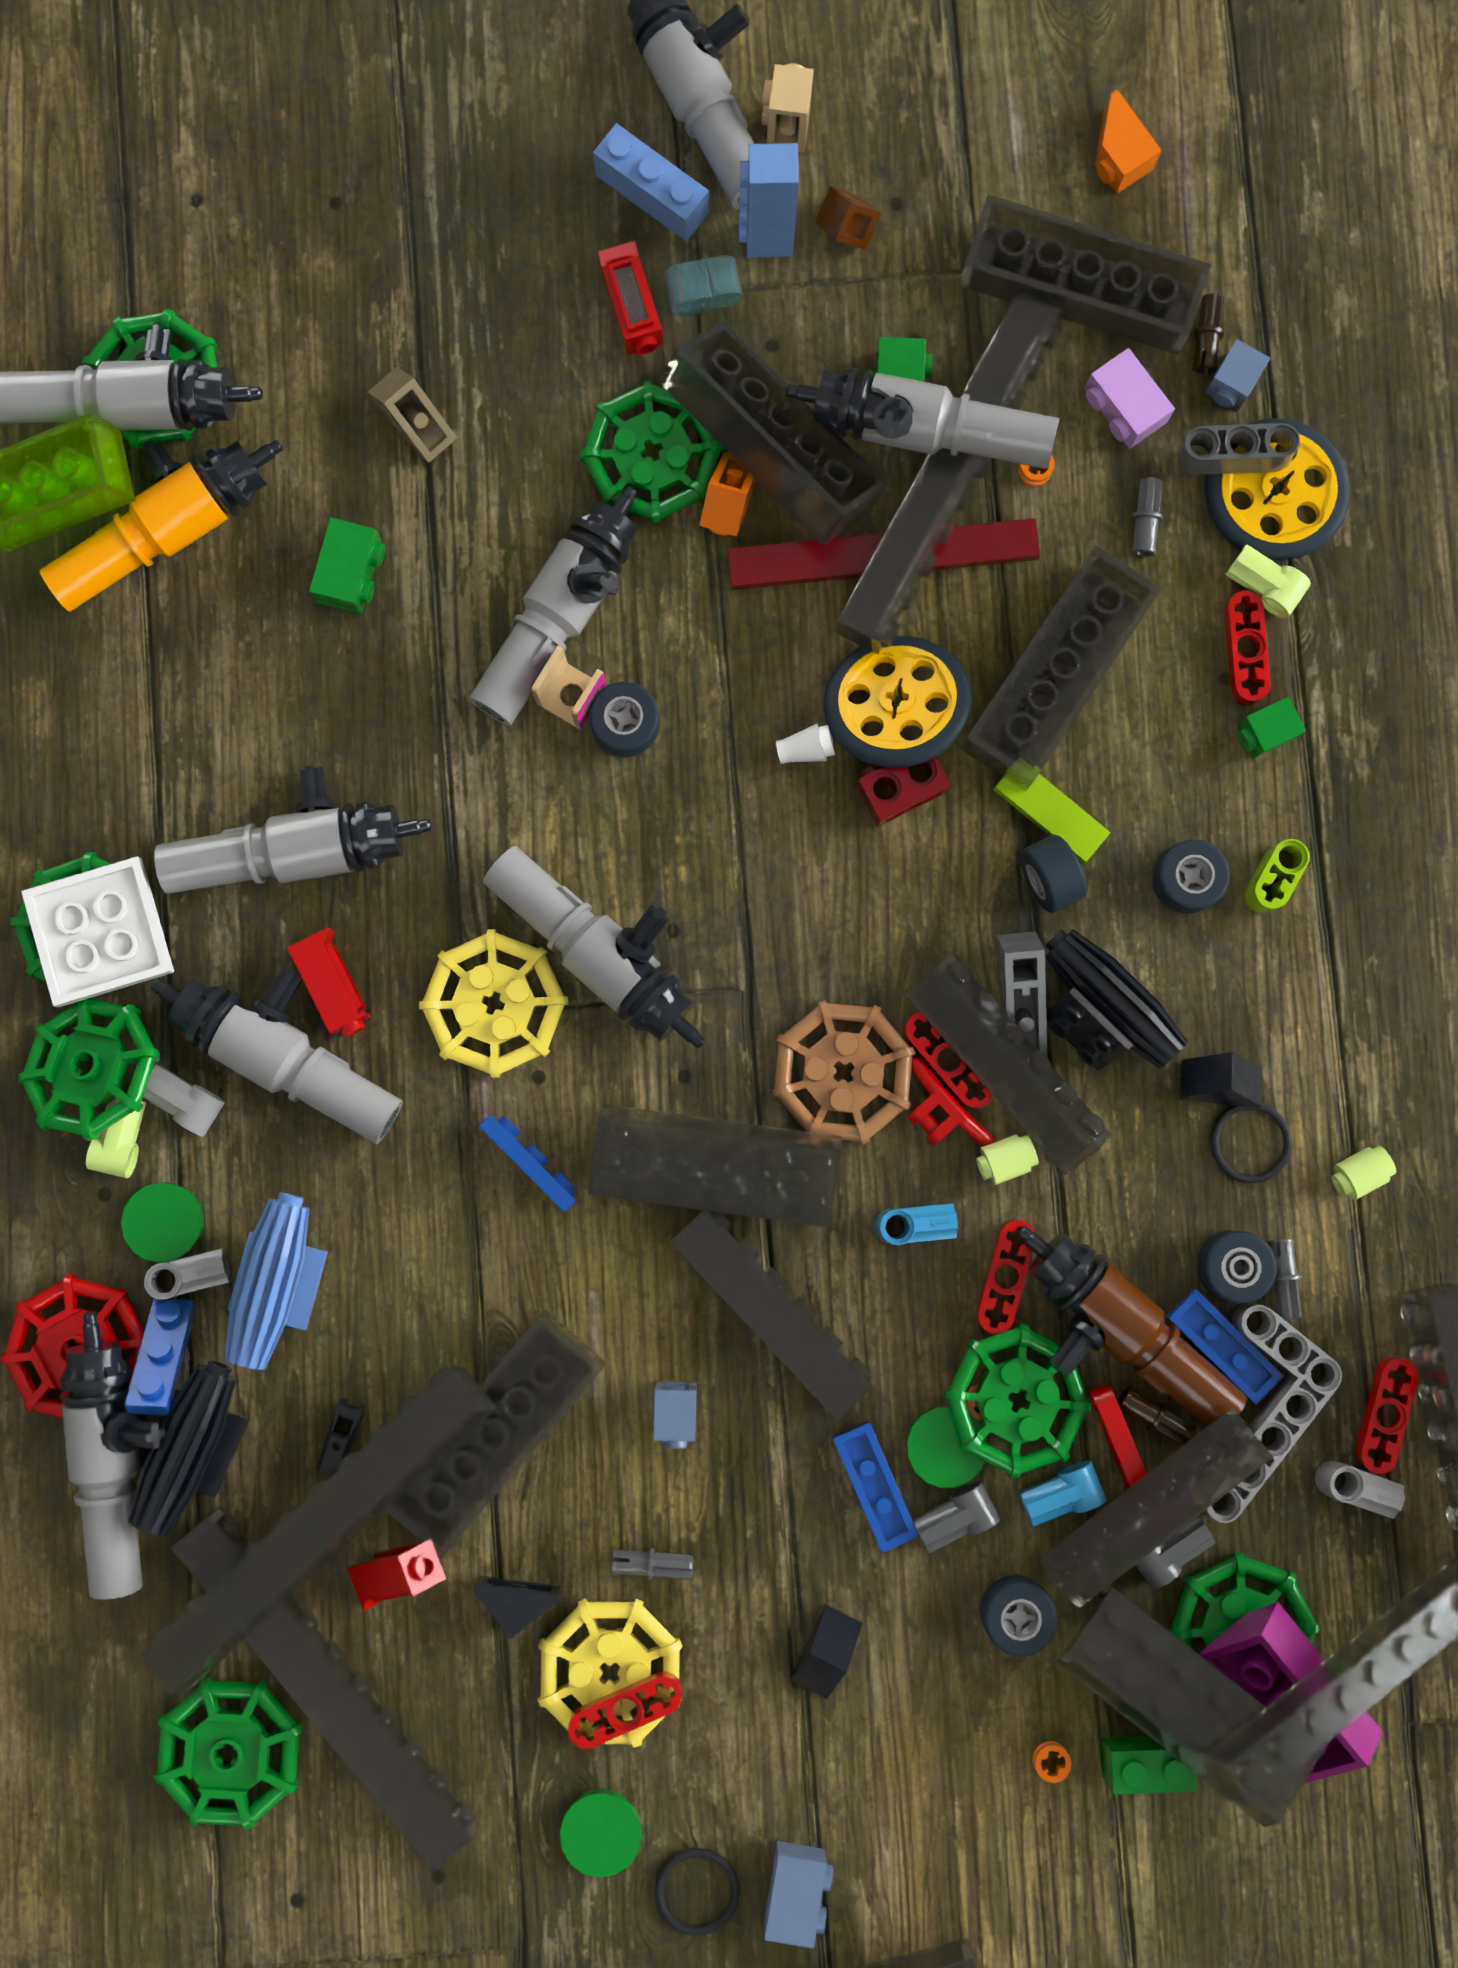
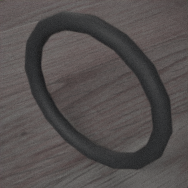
M1262 1103L1259 1108L1234 1105L1226 1109L1214 1123L1210 1137L1212 1155L1219 1168L1232 1179L1248 1184L1265 1182L1278 1175L1288 1163L1292 1150L1291 1131L1285 1119L1271 1106ZM1257 1110L1267 1113L1277 1122L1283 1133L1284 1148L1281 1158L1272 1169L1263 1174L1246 1175L1236 1172L1225 1162L1220 1153L1219 1136L1222 1126L1230 1116L1240 1111Z
M691 1848L678 1852L664 1864L657 1877L655 1898L660 1914L671 1927L686 1935L703 1936L717 1932L731 1920L739 1903L740 1886L736 1871L725 1857L711 1849ZM692 1857L708 1858L719 1864L728 1875L732 1888L730 1904L725 1913L714 1923L701 1927L689 1926L675 1919L668 1910L664 1898L665 1880L671 1869L682 1860Z

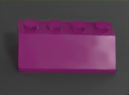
M1278 1602L1247 1612L1202 1650L1200 1654L1202 1659L1303 1784L1369 1766L1383 1731Z

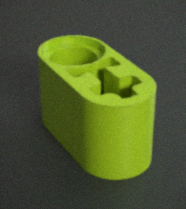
M1286 839L1267 850L1245 891V901L1251 910L1256 913L1265 914L1284 906L1288 902L1309 863V851L1301 841ZM1281 850L1287 851L1292 856L1293 866L1291 869L1281 865L1279 861V852ZM1275 879L1280 880L1274 883L1269 891V895L1273 899L1265 900L1266 892L1262 888L1272 884Z

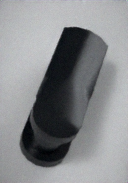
M341 1398L339 1400L316 1467L318 1471L334 1477L343 1476L366 1406L360 1405L357 1408L346 1404V1399ZM340 1419L353 1423L350 1433L337 1429Z

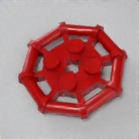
M66 1274L62 1281L26 1301L20 1300L15 1306L17 1313L3 1355H0V1364L6 1365L25 1402L24 1409L29 1413L37 1411L63 1419V1403L59 1400L48 1398L47 1394L52 1388L61 1389L60 1377L66 1368L65 1350L71 1348L69 1341L74 1339L76 1343L84 1344L83 1315L87 1312H95L97 1314L101 1342H120L121 1350L132 1348L127 1365L131 1368V1376H133L145 1329L128 1299V1291L123 1287L118 1290L79 1279L76 1274ZM77 1296H83L106 1304L99 1313L93 1310H86L78 1307ZM64 1298L65 1310L49 1319L40 1314L42 1309ZM115 1310L130 1337L129 1340L119 1341L108 1320ZM32 1323L38 1328L36 1344L32 1345L31 1351L22 1352L30 1324ZM23 1361H32L42 1380V1384L38 1389Z

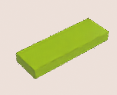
M1021 758L1018 759L993 789L1048 836L1056 834L1062 837L1082 864L1088 861L1111 833Z

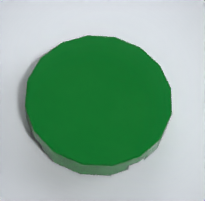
M168 1182L146 1185L134 1193L124 1207L121 1220L124 1240L132 1252L145 1260L159 1263L180 1259L191 1252L199 1242L198 1240L201 1232H203L205 1223L202 1205L194 1193L180 1185Z
M950 1405L928 1409L922 1412L911 1424L906 1437L907 1457L913 1470L926 1483L939 1488H957L970 1482L981 1471L984 1464L983 1460L970 1453L964 1454L959 1448L961 1440ZM970 1415L975 1431L980 1426V1423ZM985 1437L982 1442H984V1443L987 1444L986 1437Z
M608 1789L591 1790L579 1796L564 1813L560 1830L562 1851L569 1863L582 1874L597 1878L614 1876L626 1869L638 1854L642 1838L641 1820L636 1808L622 1794Z

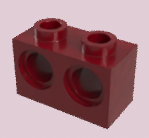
M937 757L925 763L917 764L928 771L929 779L925 782H916L910 777L909 768L912 766L885 768L871 765L861 771L863 777L858 780L856 787L877 828L948 792L951 784ZM878 783H887L893 788L894 797L889 800L879 799L875 795L873 787Z

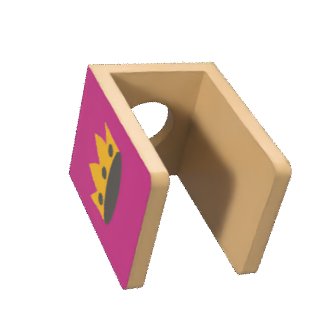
M557 646L534 682L531 691L538 706L577 729L582 730L588 720L590 704L596 694L607 685L604 672L597 669L591 678L569 665L564 649ZM568 685H576L583 691L575 706H567L561 701V692Z

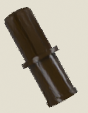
M1209 292L1202 296L1198 327L1193 331V336L1196 338L1192 370L1196 373L1204 374L1205 367H1208V374L1217 371L1219 340L1224 338V330L1221 329L1224 296L1215 292Z
M1128 1386L1118 1400L1120 1409L1144 1423L1147 1431L1152 1432L1155 1430L1183 1448H1187L1193 1442L1196 1436V1428L1166 1410V1404L1161 1402L1158 1405L1135 1391L1131 1386Z

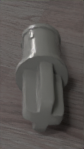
M1155 477L1143 478L1140 481L1137 510L1132 514L1135 527L1131 554L1137 557H1153L1156 555L1158 525L1163 521V515L1160 514L1163 482Z
M1294 1239L1268 1241V1245L1276 1259L1274 1291L1277 1314L1284 1320L1299 1319L1302 1316L1298 1279H1302V1275H1297Z
M615 1548L613 1551L612 1575L642 1576L648 1577V1581H653V1577L689 1580L693 1575L694 1560L691 1555L656 1553L655 1548H651L650 1552L619 1550Z

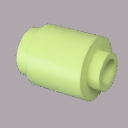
M1015 1134L981 1147L982 1156L976 1158L983 1179L988 1180L991 1178L994 1185L1031 1172V1167L1039 1164L1036 1150L1027 1134L1021 1137Z
M1377 1146L1373 1149L1367 1147L1335 1164V1174L1331 1176L1335 1188L1343 1197L1348 1195L1353 1200H1357L1388 1183L1390 1177L1396 1174V1167L1392 1158L1383 1147Z

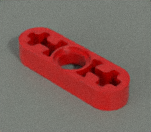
M1243 590L1234 594L1226 603L1224 621L1231 694L1238 703L1249 706L1258 703L1268 694L1271 682L1263 601L1255 592ZM1241 602H1244L1245 608H1252V612L1246 617V629L1237 632L1236 629H1239L1244 624L1242 612H1236L1235 608ZM1248 638L1254 641L1257 646L1255 657L1246 658L1240 655L1237 650V643L1240 639ZM1258 664V667H1255L1250 674L1251 682L1258 684L1259 688L1253 695H1250L1249 689L1242 688L1241 684L1248 680V668L1246 667Z
M918 1012L912 1015L904 1026V1035L912 1047L914 1046L915 1051L962 1105L968 1108H980L988 1104L994 1093L993 1084L989 1077L935 1015L929 1012ZM916 1020L922 1024L927 1021L931 1023L932 1027L929 1030V1034L935 1041L941 1035L946 1039V1042L933 1049L931 1055L925 1051V1048L931 1046V1043L925 1037L917 1039L913 1035L917 1029L913 1024ZM943 1049H952L959 1055V1066L954 1071L947 1072L939 1067L937 1058ZM967 1065L972 1069V1072L965 1076L973 1084L980 1081L984 1085L980 1091L983 1095L981 1100L976 1097L970 1099L966 1097L965 1093L969 1089L962 1079L957 1082L956 1086L951 1081V1078L960 1075Z
M1009 1220L1000 1227L977 1305L976 1320L982 1329L991 1334H999L1011 1328L1033 1251L1025 1244H1018L1015 1251L1016 1256H1023L1021 1264L1009 1258H1000L1002 1250L1009 1254L1011 1251L1012 1241L1006 1239L1008 1231L1015 1232L1017 1226L1021 1228L1027 1226L1032 1232H1035L1030 1224L1022 1220ZM1002 1265L1012 1266L1017 1273L1015 1284L1009 1288H1001L995 1281V1272ZM991 1289L1002 1295H1012L1010 1303L1002 1299L1000 1312L1005 1314L1004 1321H996L995 1326H990V1319L985 1316L986 1309L993 1310L997 1301L996 1297H989Z
M1398 1357L1385 1358L1378 1364L1355 1448V1456L1360 1466L1375 1474L1388 1473L1395 1467L1418 1383V1372L1415 1366L1408 1360ZM1399 1368V1371L1405 1374V1379L1403 1382L1397 1381L1394 1387V1380L1388 1378L1390 1370L1397 1371ZM1383 1390L1391 1393L1393 1390V1393L1401 1395L1400 1401L1389 1396H1382ZM1384 1404L1393 1405L1397 1413L1396 1420L1390 1426H1382L1377 1420V1411ZM1373 1429L1391 1435L1390 1440L1382 1437L1380 1440V1437L1372 1435ZM1379 1444V1450L1385 1452L1383 1460L1376 1459L1374 1463V1459L1368 1456L1369 1449H1377Z
M1108 1383L1088 1390L1090 1402L1130 1497L1135 1502L1152 1495L1153 1488L1112 1389Z
M658 1672L577 1708L573 1712L568 1726V1734L571 1741L583 1749L594 1748L673 1713L679 1707L682 1700L681 1682L670 1672ZM663 1683L666 1689H674L670 1693L669 1702L664 1703L661 1697L649 1701V1709L651 1711L647 1713L644 1711V1701L638 1692L644 1691L645 1699L657 1693L658 1684ZM629 1699L636 1704L638 1712L633 1719L622 1721L616 1717L613 1708L619 1700ZM606 1708L608 1722L613 1728L607 1729V1723L604 1721L595 1726L593 1736H588L586 1731L578 1732L577 1729L581 1725V1718L586 1717L589 1723L602 1719L603 1712L600 1709Z

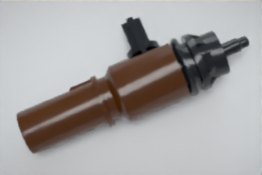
M1023 1226L1018 1231V1237L1037 1255L1029 1268V1273L1041 1283L1043 1295L1050 1301L1056 1300L1054 1307L1060 1311L1066 1310L1073 1317L1066 1325L1071 1332L1070 1335L1049 1360L1056 1371L1068 1377L1090 1348L1096 1351L1103 1348L1120 1363L1131 1361L1134 1364L1133 1371L1140 1375L1159 1393H1167L1212 1434L1220 1433L1238 1417L1246 1404L1247 1396L1180 1337L1179 1328L1175 1325L1167 1326L1164 1323V1311L1113 1265L1105 1262L1103 1255L1094 1256L1095 1250L1092 1247L1076 1244L1065 1233L1057 1235L1047 1243L1027 1226Z

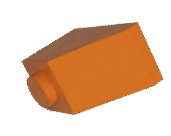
M1118 89L1111 93L1103 115L1095 159L1096 170L1100 179L1105 184H1110L1117 194L1154 170L1162 151Z
M724 451L708 484L699 526L709 528L710 531L718 535H733L737 537L761 466L760 461Z

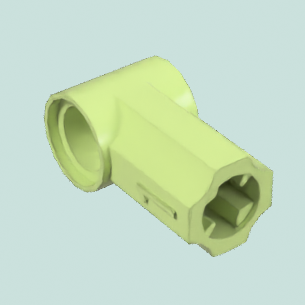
M1249 545L1243 548L1225 574L1249 591L1258 594L1263 601L1264 609L1280 618H1288L1311 585L1308 577L1298 569L1286 565L1280 567Z
M115 1097L110 1103L106 1105L105 1110L115 1105L120 1100L117 1097ZM141 1102L144 1106L139 1113L136 1111L132 1112L102 1131L97 1139L91 1141L86 1156L87 1169L122 1178H129L138 1159L139 1147L136 1139L146 1102Z

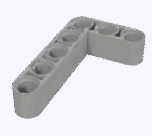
M1243 1303L1236 1307L1232 1314L1231 1323L1256 1349L1287 1374L1197 1491V1502L1201 1510L1214 1520L1222 1523L1234 1521L1240 1516L1342 1381L1341 1368L1334 1359L1273 1310L1256 1303ZM1258 1311L1262 1318V1324L1257 1331L1251 1333L1247 1327V1319L1252 1312ZM1290 1337L1293 1342V1351L1288 1357L1283 1358L1279 1353V1344L1284 1338ZM1322 1363L1325 1368V1375L1320 1382L1314 1383L1311 1378V1371L1316 1364ZM1298 1395L1301 1406L1295 1414L1289 1415L1286 1403L1291 1396ZM1274 1427L1276 1439L1273 1444L1264 1447L1261 1441L1262 1434L1267 1428ZM1250 1459L1252 1464L1250 1474L1245 1478H1238L1236 1473L1238 1464L1242 1460ZM1225 1491L1227 1494L1226 1505L1222 1509L1213 1510L1211 1505L1213 1496L1218 1492Z

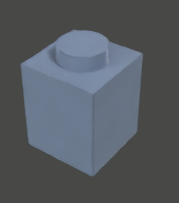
M1236 339L1205 393L1210 395L1219 406L1239 411L1257 383L1270 357Z

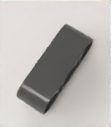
M1284 423L1195 427L1187 434L1180 449L1178 460L1184 471L1195 475L1277 472L1286 468L1300 445V436L1293 426ZM1270 443L1283 445L1286 452L1279 453L1274 451ZM1239 444L1245 448L1247 453L1237 454L1231 449L1230 445ZM1191 446L1203 447L1207 451V455L1200 456L1195 454L1191 450Z

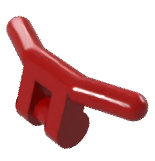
M914 1056L912 1058V1072L930 1095L907 1115V1118L914 1125L918 1123L927 1132L926 1138L935 1146L958 1125L982 1147L994 1143V1136L958 1103L940 1083L926 1062L921 1057ZM937 1105L948 1116L941 1123L930 1113Z

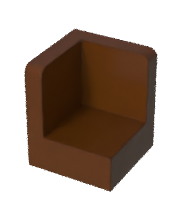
M830 186L816 218V224L835 240L866 250L882 212L861 196Z

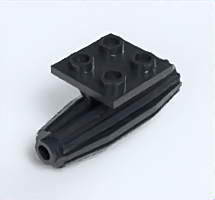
M1061 929L1045 945L1050 950L1045 958L1069 989L1067 994L1046 1011V1020L1050 1029L1057 1036L1065 1038L1077 1050L1079 1058L1084 1063L1100 1071L1130 1048L1161 1069L1187 1044L1188 1040L1161 1003L1109 953L1074 929L1068 934Z
M209 1360L207 1365L198 1364L181 1390L176 1389L169 1414L163 1415L158 1425V1428L165 1429V1437L159 1439L160 1447L147 1449L141 1462L143 1467L128 1522L140 1531L154 1536H167L196 1490L212 1497L217 1496L250 1422L228 1411L236 1379L230 1375L232 1368L214 1360Z

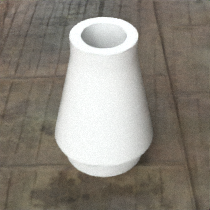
M817 723L783 740L776 741L781 764L788 762L827 761V757L836 755L832 734L828 725L819 726Z

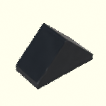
M1234 1052L1183 1059L1180 1070V1100L1259 1108L1261 1106V1067Z
M480 1576L476 1583L475 1593L508 1638L512 1639L557 1603L561 1586Z
M825 1604L790 1677V1681L827 1699L848 1671L862 1622Z

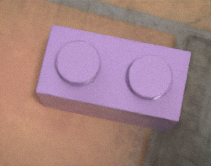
M1129 348L1093 372L1084 388L1090 405L1096 411H1101L1109 421V428L1114 437L1121 442L1124 441L1129 449L1165 425L1175 410Z

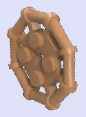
M822 1000L818 1002V1006L786 1033L778 1035L776 1039L778 1042L775 1086L771 1092L773 1098L777 1097L806 1132L805 1137L811 1140L817 1137L859 1141L864 1145L870 1143L869 1139L903 1110H909L912 1104L909 1102L912 1058L916 1052L914 1046L910 1047L880 1012L881 1007L877 1005L863 1007L832 1004ZM832 1019L865 1023L859 1034L837 1032L834 1029ZM821 1023L824 1024L827 1035L810 1049L798 1043ZM872 1027L892 1049L893 1053L882 1056L867 1039V1035ZM796 1052L805 1057L803 1080L791 1084L793 1053ZM896 1061L894 1093H891L882 1088L884 1064ZM837 1062L843 1065L850 1063L854 1069L850 1073L853 1077L851 1082L847 1083L844 1079L837 1082L834 1079L833 1075L837 1072L834 1065ZM806 1089L820 1106L815 1118L794 1094L795 1091ZM879 1096L889 1101L868 1120L863 1121L860 1110L874 1098ZM828 1111L851 1113L855 1125L822 1121Z

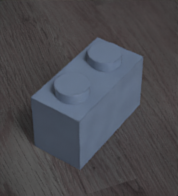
M657 1381L654 1395L653 1441H662V1447L686 1448L687 1441L695 1442L697 1382Z
M777 1841L763 1924L764 1940L814 1949L816 1933L823 1934L825 1929L826 1907H821L823 1891L830 1892L833 1878V1865L827 1864L825 1849Z

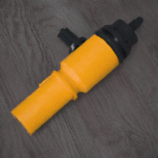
M150 440L143 444L145 449L141 451V454L153 472L151 478L152 486L130 500L128 513L123 516L116 513L112 516V522L41 568L39 571L44 582L60 604L67 611L71 612L141 565L151 566L154 564L152 558L158 554L167 557L173 556L228 520V515H238L234 507L238 503L243 509L251 505L255 492L267 485L258 468L274 459L278 453L283 451L279 441L274 440L270 444H265L250 455H248L238 440L226 448H210L205 452L208 460L205 462L198 455L194 457L193 464L195 468L190 462L185 465L173 462L160 440L152 443Z

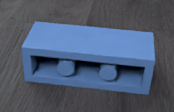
M616 123L593 152L595 174L597 177L683 240L687 241L709 214V190Z

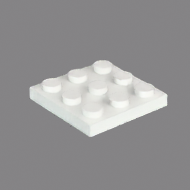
M137 856L21 891L53 1006H65L174 973L142 858Z

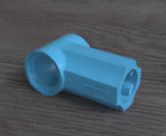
M953 1203L898 1209L889 1208L878 1214L875 1219L874 1229L881 1241L892 1245L957 1238V1214ZM894 1215L899 1216L904 1223L902 1234L896 1238L890 1237L886 1232V1222Z
M1090 1460L1067 1466L1058 1472V1476L1019 1491L1022 1504L1033 1527L1072 1511L1073 1513H1082L1092 1510L1107 1501L1093 1463Z

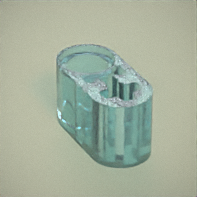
M717 256L681 263L668 268L664 272L671 310L675 315L684 316L731 307L743 299L736 261L732 256Z

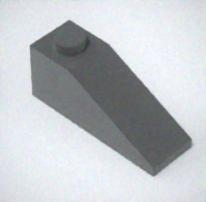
M1036 931L996 935L997 973L1007 1061L1018 1062L1047 1059L1045 949Z

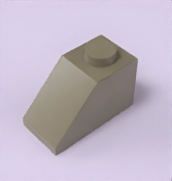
M398 367L394 368L368 391V394L390 423L426 462H431L457 439L454 432L415 379Z

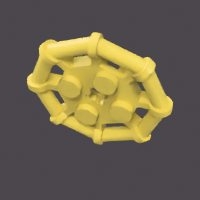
M488 929L486 934L446 952L442 950L437 955L439 960L424 999L419 1001V1010H423L441 1050L439 1056L444 1060L451 1059L491 1074V1078H500L501 1073L541 1055L546 1057L550 1052L548 1048L564 1006L568 1005V997L564 996L547 959L548 951L542 946L536 948L496 932V929ZM488 950L487 963L476 966L467 972L458 965V963ZM497 950L527 962L519 970L498 963ZM534 968L547 997L535 998L526 977ZM451 970H453L460 977L451 1001H440ZM494 992L500 993V1001L505 1003L503 1010L496 1009L493 1015L486 1013L488 1006L483 1004L485 997H492ZM547 1006L535 1037L528 1030L531 1018L536 1007ZM440 1010H453L455 1018L462 1031L454 1039ZM522 1035L529 1042V1044L500 1056V1045L512 1038ZM469 1037L490 1044V1057L464 1048L461 1045Z
M586 1598L578 1601V1606L547 1638H541L538 1644V1648L541 1650L540 1696L537 1698L541 1708L545 1707L568 1731L573 1711L561 1700L562 1698L572 1694L582 1705L588 1704L651 1676V1661L659 1657H663V1672H670L679 1679V1650L683 1647L679 1638L675 1639L643 1606V1601L635 1599V1602H588ZM595 1618L627 1619L624 1628L605 1630L606 1628H598ZM584 1623L586 1624L589 1634L574 1649L563 1645ZM635 1623L657 1643V1646L650 1649L644 1646L632 1633ZM557 1657L569 1661V1683L557 1687ZM603 1663H606L608 1666L616 1663L620 1666L617 1671L619 1677L617 1681L611 1679L605 1681L601 1678L603 1671L600 1666ZM657 1685V1693L652 1697H661L664 1703L670 1701V1693L674 1689H666L664 1686L660 1687ZM638 1692L643 1699L645 1697V1692ZM629 1699L619 1700L614 1705V1714L622 1716L624 1721H629L634 1718L632 1710L636 1704ZM601 1708L602 1716L607 1718L606 1708ZM664 1717L603 1744H632L636 1748L643 1744L642 1740ZM587 1718L584 1723L581 1721V1725L577 1729L578 1732L586 1731L588 1736H593L595 1727L592 1726L594 1722L589 1723Z

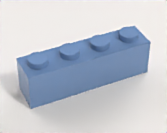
M798 143L749 144L748 161H740L739 243H747V258L793 257L799 187Z

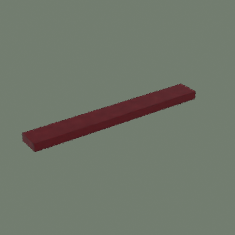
M1036 518L728 548L731 590L1039 560L1041 556Z

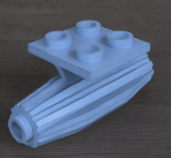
M279 1192L278 1199L269 1198L254 1232L250 1231L248 1234L228 1306L230 1313L225 1361L250 1369H266L285 1325L307 1330L328 1251L306 1246L310 1208L302 1206L304 1199L302 1197Z

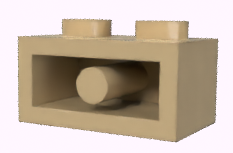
M795 63L786 65L775 64L773 80L765 79L762 125L768 126L767 144L798 143V153H804L814 69L804 68Z

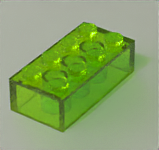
M88 413L0 450V550L3 552L10 551L135 501L121 431L111 422L93 413Z

